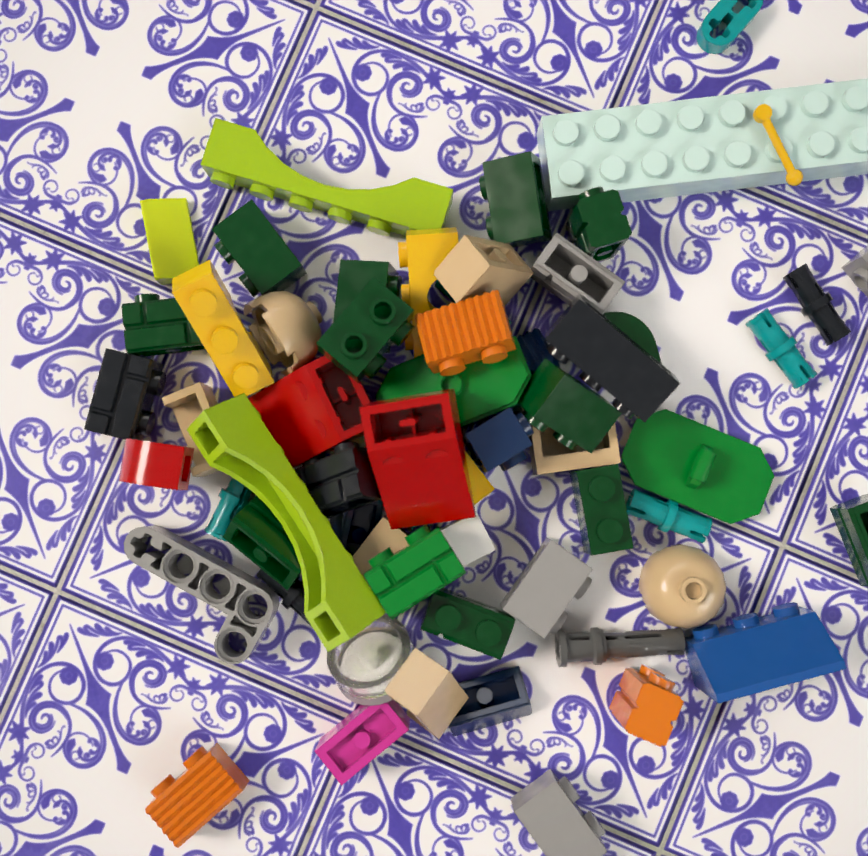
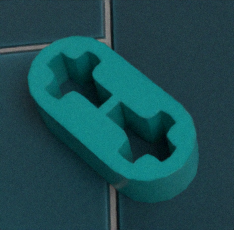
M720 0L707 14L697 31L696 39L700 48L709 54L724 52L754 19L763 5V0H748L749 4L743 7L738 14L732 10L740 0ZM723 21L727 27L722 35H719L716 39L711 37V31L715 30Z

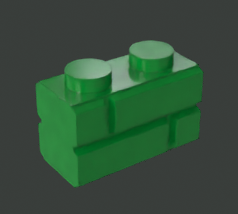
M426 524L406 536L405 540L408 545L395 554L389 547L368 560L371 569L367 570L363 575L391 620L466 574L465 568L439 527L430 531Z

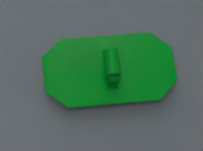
M513 336L516 350L507 352L508 356L504 360L492 364H485L482 360L465 365L466 369L463 372L452 376H441L440 372L433 374L426 364L424 354L389 369L375 397L377 401L454 388L460 425L464 427L517 405L532 375L517 337Z
M667 409L653 413L645 423L640 418H637L621 454V459L634 485L728 524L760 514L774 479V474L761 448Z

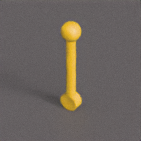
M761 104L754 110L753 118L756 122L763 124L787 172L786 182L791 186H797L803 180V173L795 169L770 119L772 116L771 107L767 104Z

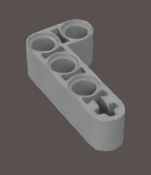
M158 525L137 527L130 531L125 538L124 552L133 563L228 615L214 642L215 652L219 659L228 664H239L245 661L257 649L280 605L279 596L267 584ZM152 537L150 544L160 551L170 550L166 554L157 550L146 553L147 545L142 542L143 538ZM182 553L188 555L193 561V570L189 576L182 574L177 568V559ZM216 574H222L228 578L230 591L227 595H220L214 590L212 582ZM252 594H258L265 598L267 602L265 615H257L250 610L248 601ZM230 632H238L245 637L247 642L245 651L238 652L230 647L228 642Z

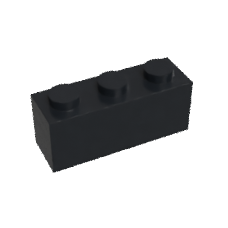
M580 295L573 300L545 333V340L550 343L546 348L547 351L564 365L569 360L582 370L579 377L596 392L604 388L615 398L611 402L612 405L629 419L636 415L645 423L681 384L671 371Z

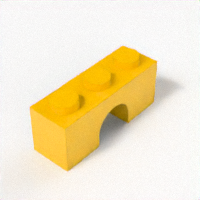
M456 227L407 230L406 242H398L400 268L408 267L409 284H401L402 300L414 309L412 325L415 327L405 340V350H414V358L424 354L414 316L417 313H424L436 308L430 303L427 295L431 285L438 280L434 275V271L459 242Z
M211 260L172 278V294L233 396L236 397L243 393L249 396L274 383L268 360L252 332H248L233 305L231 295Z

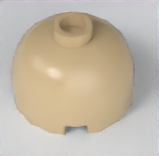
M277 291L261 295L244 305V316L252 312L255 322L248 327L262 352L273 365L281 362L287 367L281 372L282 374L287 376L314 359L318 352L316 342L322 336L319 326L322 322V316L314 303L311 301L305 303L299 296L288 291Z
M681 544L665 547L661 551L650 555L641 569L638 584L643 602L647 606L646 608L649 613L666 625L679 628L701 626L714 618L724 604L726 593L724 574L716 561L699 548Z

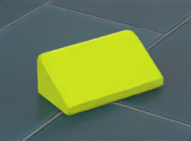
M186 198L140 200L154 278L161 285L172 284V278L200 265L188 201Z

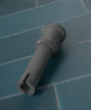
M592 627L589 632L565 633L563 629H559L555 634V654L558 667H566L569 662L592 661L594 665H602L607 659L619 657L684 655L685 637L681 628L613 633L604 632L603 629L598 627Z

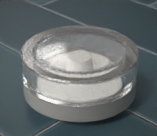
M384 614L348 641L329 652L327 651V665L337 686L346 698L360 705H380L393 700L385 693V688L415 648L404 625L396 618L391 620L388 615Z

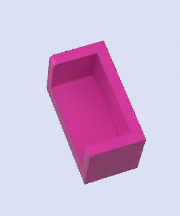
M395 700L374 706L360 705L320 738L314 752L342 786L409 730L410 718Z

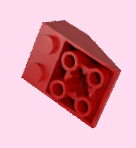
M325 356L305 364L248 398L253 407L260 413L262 421L274 440L282 447L285 457L293 469L303 465V462L317 455H324L334 450V447L339 444L351 442L364 436L359 407L371 402L362 382L357 383Z
M454 388L374 401L359 407L367 453L391 530L476 517Z

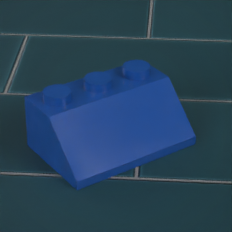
M796 602L777 605L772 608L773 614L758 617L757 613L734 617L732 625L718 628L717 624L699 626L692 630L693 635L685 637V652L694 685L718 704L847 668L842 655L816 612L800 607Z

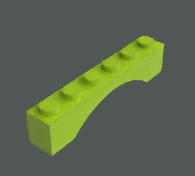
M215 118L200 164L210 177V181L222 188L232 190L235 185L250 189L249 193L259 199L273 201V198L277 197L289 201L288 205L302 212L311 213L312 209L327 212L328 218L342 224H351V220L367 224V230L382 236H389L390 232L406 236L407 230L444 228L453 201V189L415 177L395 185L375 189H344L324 185L302 176L284 164L265 145L255 129Z
M245 393L203 410L186 430L209 466L230 475L249 488L269 507L282 524L294 547L301 568L305 593L304 615L326 650L329 652L343 644L386 614L377 596L356 567L353 557L345 550L331 528L329 520L322 514L314 502L307 486L298 477L285 457L282 447L274 440L262 421L260 413L253 407Z

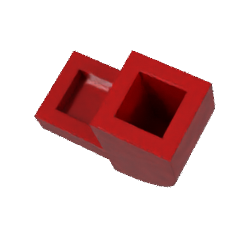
M126 438L119 481L172 490H188L194 448Z

